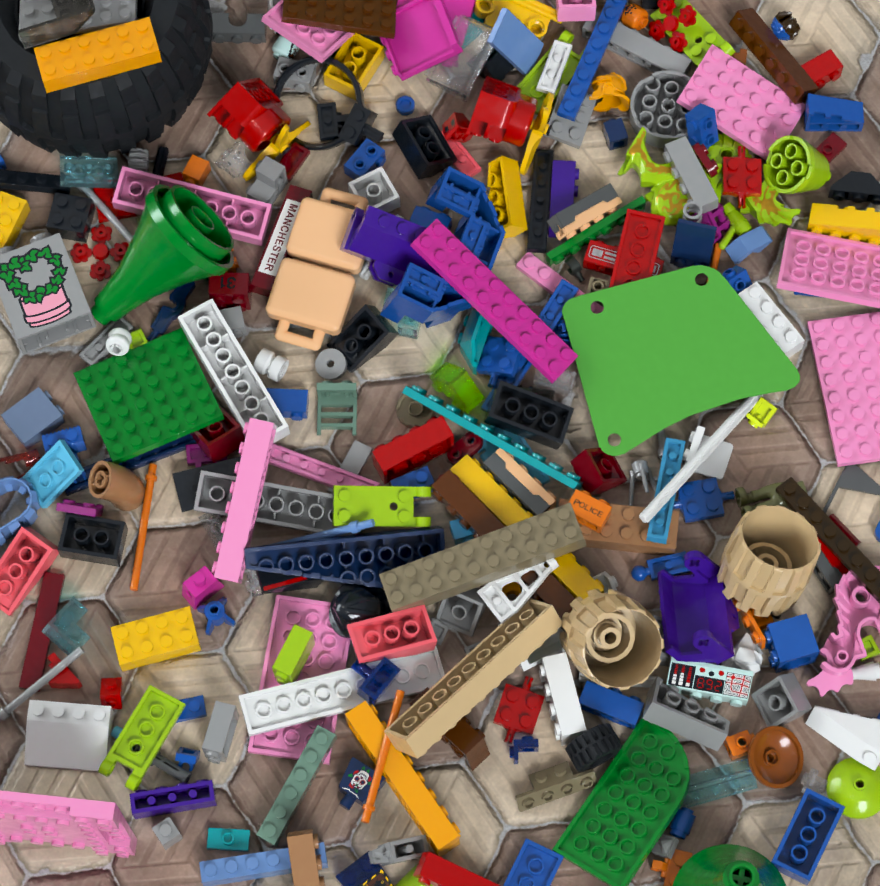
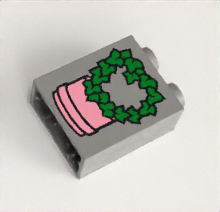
M48 232L37 234L31 238L30 244L17 249L13 246L0 248V297L23 355L96 327L60 233L54 235Z

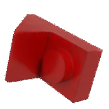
M54 652L47 657L50 661L48 665L50 669L61 662ZM68 667L48 682L51 688L80 689L82 687L79 679Z

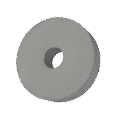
M329 348L319 353L315 361V368L322 378L333 381L345 374L347 360L339 350ZM331 361H333V362H334V366L331 367V368L328 367V364H329Z

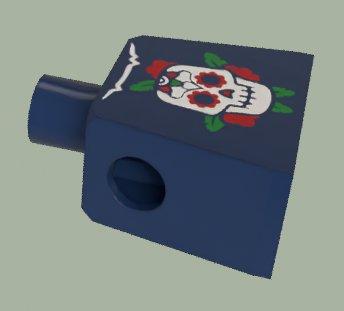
M354 757L351 758L339 784V791L345 794L339 805L348 811L354 802L361 806L366 804L374 775L373 769ZM384 776L381 777L378 791L386 783V778Z

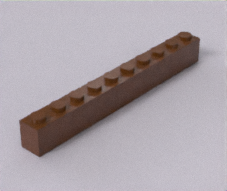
M450 470L445 472L431 485L432 496L438 502L442 501L446 505L445 509L451 516L456 515L460 519V525L465 530L469 529L474 534L473 538L505 527ZM533 570L521 576V580L526 586H530L538 578L537 573ZM551 573L531 596L534 600L553 605L560 619H562L565 612L571 613L572 607L570 603L575 599Z

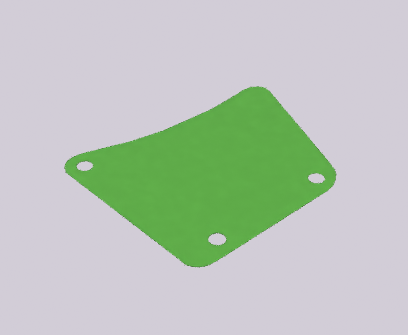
M690 266L569 299L562 309L572 350L578 355L575 361L597 441L601 450L611 456L625 454L662 429L691 415L739 399L786 391L794 388L800 381V374L796 367L719 271L708 266ZM700 273L708 277V283L704 286H700L695 282V277ZM599 301L603 304L604 309L601 313L596 314L591 311V304L593 302ZM613 433L621 437V442L617 446H611L608 443V437Z

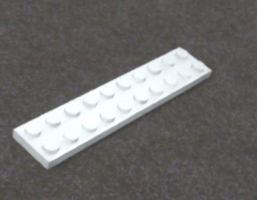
M435 646L434 650L418 655L379 660L239 695L238 698L248 736L250 737L348 712L365 700L368 705L392 701L397 690L404 691V697L416 695L427 687L429 689L433 687L445 674L437 646Z

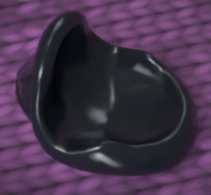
M345 583L338 589L332 599L329 609V621L333 630L339 636L350 638L347 624L389 614L392 611L383 589Z

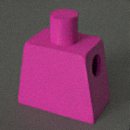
M203 566L183 582L182 596L195 610L225 586L219 579L214 578V573L207 566Z

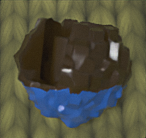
M783 11L774 17L771 29L778 39L788 41L793 40L798 35L800 26L796 18H792V12Z

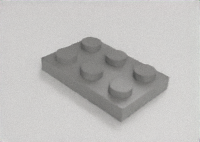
M562 83L548 121L549 126L552 125L549 136H547V133L544 136L579 149L596 100H589L591 94H586L575 122L557 116L558 108L568 88V85Z

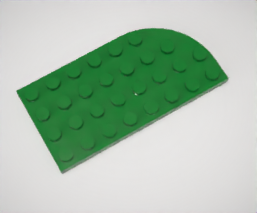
M641 718L552 850L609 886H628L681 807L688 792L690 767L687 755L677 737L671 731Z

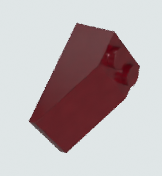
M220 405L219 407L224 416L223 420L190 433L213 463L238 450L241 442H245L242 427Z

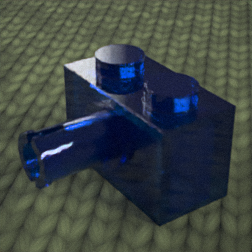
M386 657L373 669L365 663H359L358 659L351 666V669L364 678V682L359 687L357 694L373 705L394 682L401 670Z

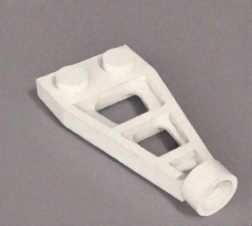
M554 558L549 559L541 564L489 582L478 590L477 593L502 624L520 611L548 575L559 567V564ZM531 570L535 571L538 578L530 586H526L521 580V576ZM517 582L522 587V592L514 601H510L502 592V588L509 583Z

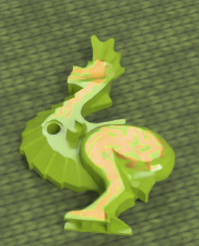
M642 127L628 149L625 162L617 175H624L629 169L633 168L638 173L640 186L652 188L651 192L647 193L644 197L646 202L649 201L651 203V214L665 216L664 225L675 226L678 224V219H683V207L687 203L688 198L686 194L682 195L678 179L673 178L670 163L657 164L652 161L645 146L646 129ZM724 133L718 134L719 141L707 149L709 152L707 154L710 160L714 159L719 167L716 170L718 174L710 178L703 168L719 199V203L722 193V157H737V147H743V145ZM746 148L745 157L752 158V155H749V151ZM764 179L761 197H747L746 208L742 209L741 206L740 213H750L757 219L759 224L768 223L776 227L781 223L788 226L792 225V218L800 214L801 210L784 208V204L776 200L779 192L771 189ZM694 212L688 213V215L690 216L695 214Z

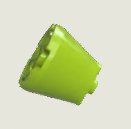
M789 135L776 140L768 149L770 152L766 164H763V173L767 184L771 189L783 194L814 191L821 188L831 178L827 158L806 140Z

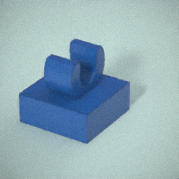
M180 747L176 752L175 761H180L178 766L182 768L183 763H188L190 766L189 771L192 772L199 760L200 750Z

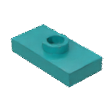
M208 828L207 850L249 852L251 831L244 829Z

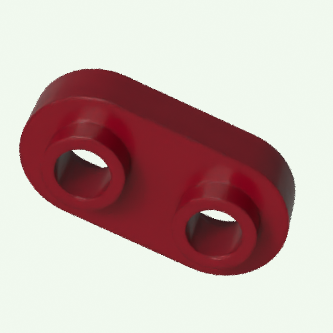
M698 142L691 147L709 177L712 178L717 175L716 170L719 167L714 159L710 160L707 154L709 152L705 145H700Z
M473 432L466 433L448 450L447 456L449 461L455 465L467 454L473 457L482 448L483 438ZM474 438V442L469 444V440ZM459 451V456L454 457V454Z

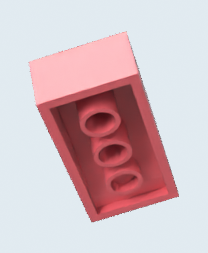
M31 527L20 528L0 559V609L9 616L14 613L59 554L58 547Z
M425 604L347 624L359 663L418 655L434 650L437 644Z

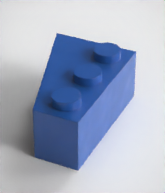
M808 93L804 110L805 131H862L864 125L863 102Z

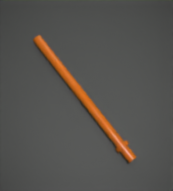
M149 464L148 474L145 475V480L147 481L130 590L138 591L154 482L157 481L156 464Z
M402 690L396 691L387 728L398 719L405 693ZM386 733L383 738L366 804H363L362 807L364 811L361 822L369 824L372 812L375 811L374 803L391 741Z

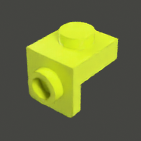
M761 397L750 413L746 414V417L749 419L748 423L755 428H764L778 408L764 397Z

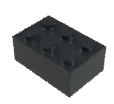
M66 512L58 552L62 558L120 567L128 533L127 525L123 521Z

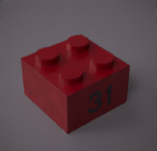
M226 272L220 276L209 277V298L213 299L219 310L241 306L242 312L251 310L252 290L249 273Z

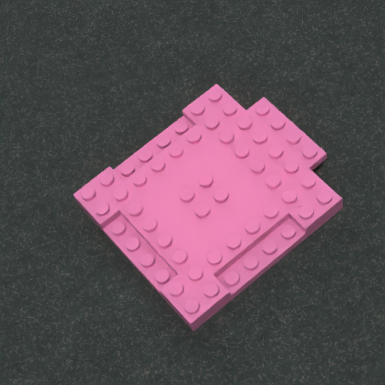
M0 790V845H5V842L22 843L23 840H30V843L36 845H43V842H49L52 846L64 847V844L72 845V848L85 849V846L96 851L97 855L108 856V853H115L117 857L129 858V855L135 856L137 838L115 802Z

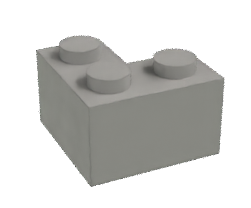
M265 156L263 160L257 163L255 167L257 179L248 186L246 194L249 199L273 205L288 184L287 174L284 165Z

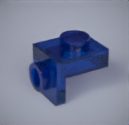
M524 736L522 739L513 740V746H509L510 758H514V764H518V752H538V739H534L533 736Z

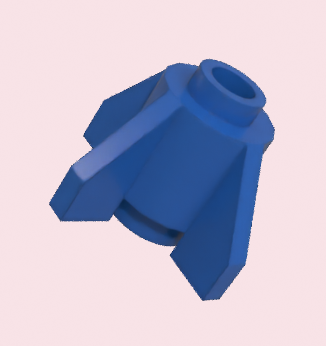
M222 597L218 601H211L207 605L198 606V612L205 614L208 621L205 631L206 635L210 636L214 626H219L224 622L232 627L235 626V621L226 614L224 608L227 598Z

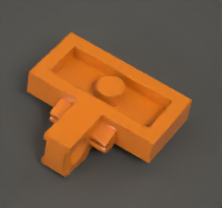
M675 849L672 859L664 858V862L653 859L651 870L661 872L660 877L665 878L663 886H672L679 870L692 857L693 853Z

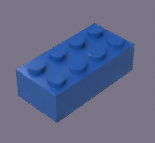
M807 788L771 863L780 873L807 886L845 806Z

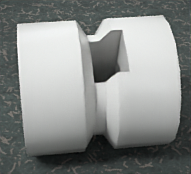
M263 348L257 355L253 367L256 372L262 375L267 374L268 378L279 382L287 371L289 360L280 355L275 356L274 352Z

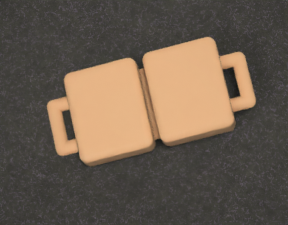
M329 187L323 189L320 200L309 197L302 199L286 245L288 255L293 259H282L266 304L268 316L279 320L274 334L276 340L314 351L321 348L325 333L333 336L341 333L356 288L355 279L351 274H359L364 264V259L340 250L354 210L331 204V200L349 204L366 211L368 199ZM290 324L314 330L312 338L289 332Z

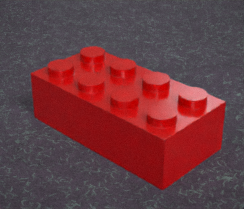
M443 416L433 417L426 424L413 427L409 433L403 436L398 435L391 442L375 447L374 451H372L373 465L383 483L387 484L390 480L398 478L447 453L454 446V434Z

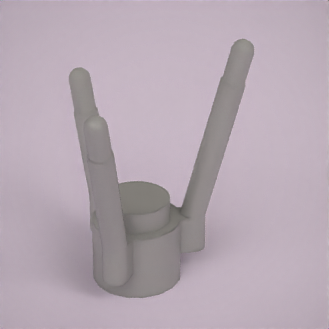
M638 460L633 462L632 470L629 471V506H633L635 477L637 480H642L646 493H649L647 478H649L655 492L657 487L651 473V468H648L647 461Z

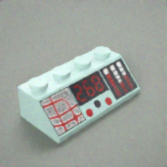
M671 657L666 685L670 688L673 685L679 689L678 693L689 695V697L696 700L706 698L710 699V702L713 703L728 702L731 706L742 707V705L746 706L753 671L704 662L677 661Z

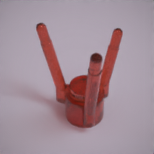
M37 449L25 453L0 458V462L9 464L24 460L26 467L30 466L32 468L41 458ZM28 469V470L25 471L23 474H21L19 477H17V479H20L21 477H23L30 469Z

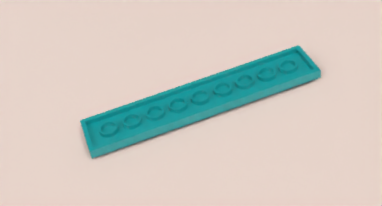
M415 385L412 387L405 386L403 394L570 488L581 490L583 482L580 481L581 477L577 474L564 472V467L555 462H546L547 458L537 452H528L530 448L521 443H512V438L503 433H494L495 428L483 423L478 424L477 418L465 413L463 415L460 414L461 409L454 405H444V400L436 395L430 394L428 396L426 394L428 391L422 387Z

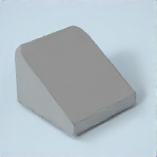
M433 617L429 618L437 644L441 645L449 627Z

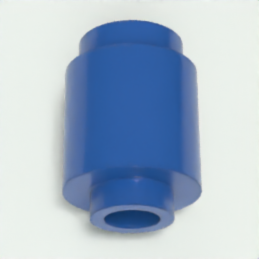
M682 807L681 810L679 809L672 819L669 834L685 840L686 836H689L696 818L693 815L694 811L686 807Z

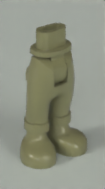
M783 482L770 484L758 490L750 491V493H747L743 487L735 488V497L738 507H741V515L743 516L747 511L751 512L760 505L788 506L775 492L776 488ZM797 482V484L807 493L804 482ZM763 499H770L762 503H757L753 506L748 505L752 502L755 503Z

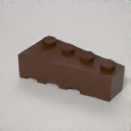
M427 687L426 689H424L410 703V706H412L420 697H422L429 690V688ZM463 716L454 728L449 729L442 736L441 740L445 744L450 742L449 745L455 751L454 753L460 759L464 756L468 767L473 771L490 755V752L484 740L485 735L478 728L473 729L470 726L471 722Z

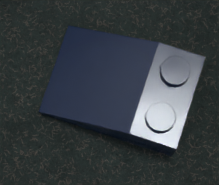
M678 219L670 264L680 268L697 265L709 267L717 227Z

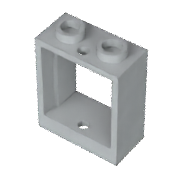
M219 701L215 702L202 745L205 757L212 763L220 764V761L226 763L239 719L235 705Z

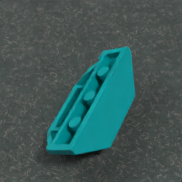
M473 308L470 316L466 315L463 326L466 328L464 333H460L458 344H460V352L473 374L477 375V367L493 326Z

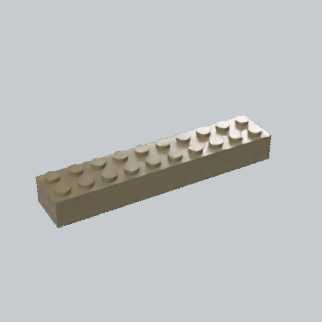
M570 502L383 572L379 576L393 613L424 604L425 607L541 564L549 559L581 549L587 545Z

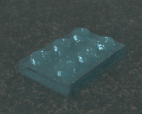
M60 156V187L116 188L118 183L117 157Z

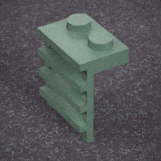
M322 381L317 383V435H321V430H352V436H356L357 384L352 381H342L341 383ZM322 407L353 408V412H322ZM321 418L353 419V423H321Z

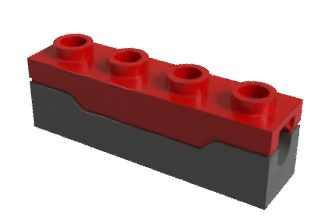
M818 538V541L821 543V552L813 572L830 595L834 593L835 584H838L843 574L846 575L849 570Z

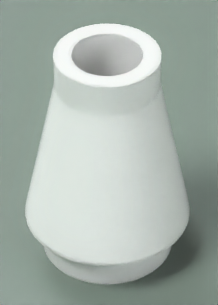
M874 661L851 668L853 680L876 681V679H880L879 662L874 663Z

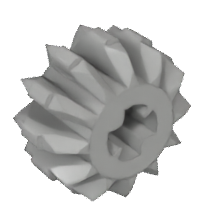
M132 148L129 151L128 168L148 172L149 151L143 148Z

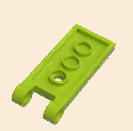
M675 0L676 8L673 9L672 15L678 18L680 9L691 4L687 0ZM694 7L693 10L697 12L695 16L696 23L685 27L683 23L679 22L676 31L684 33L685 39L688 42V45L683 48L682 52L692 60L696 67H698L712 44L730 56L735 53L733 47L718 34ZM660 8L650 15L653 21L661 20L662 23L665 17L668 16L661 14ZM666 30L664 33L671 38L673 32ZM702 38V41L700 43H696V39Z
M565 30L557 40L571 44L574 34ZM552 46L517 86L522 90V94L537 99L538 103L535 110L537 116L547 94L536 91V87ZM571 50L554 95L553 103L557 99L562 83L565 85L570 84L584 50L580 55Z
M333 485L332 526L349 525V522L356 520L361 522L374 519V527H431V517H413L414 497H431V487ZM391 503H396V510L390 509Z
M149 685L109 753L101 763L98 772L109 777L116 762L132 769L133 772L129 776L125 787L135 792L186 707V704ZM134 745L140 746V750L137 752L133 751L132 748Z

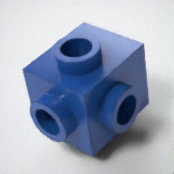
M738 265L726 269L722 274L737 294L752 285L746 269Z

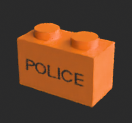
M576 489L568 503L571 502L578 523L600 534L611 515L612 507L607 501L603 499L597 500L589 492Z

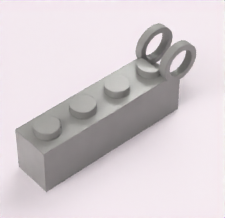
M684 136L665 144L663 157L667 164L670 163L672 176L674 179H678L682 195L686 194L688 198L687 203L683 207V219H699L697 223H701L702 214L718 208L719 199L687 137ZM694 212L697 213V215L690 216L688 215V213Z

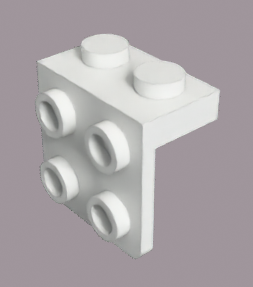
M697 426L696 432H691L689 442L692 444L690 450H685L682 459L685 460V464L710 438L704 435V427ZM722 441L695 473L722 480L733 445Z

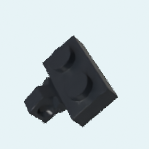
M336 102L317 104L320 140L328 141L339 138V130L343 128L349 114L342 115L341 112H337Z

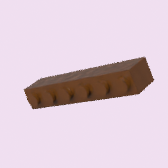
M753 8L738 10L729 25L794 104L806 102L808 93L815 94L819 87Z

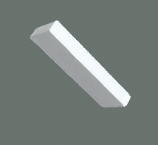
M554 40L536 91L546 94L550 92L555 95L572 50L571 44Z

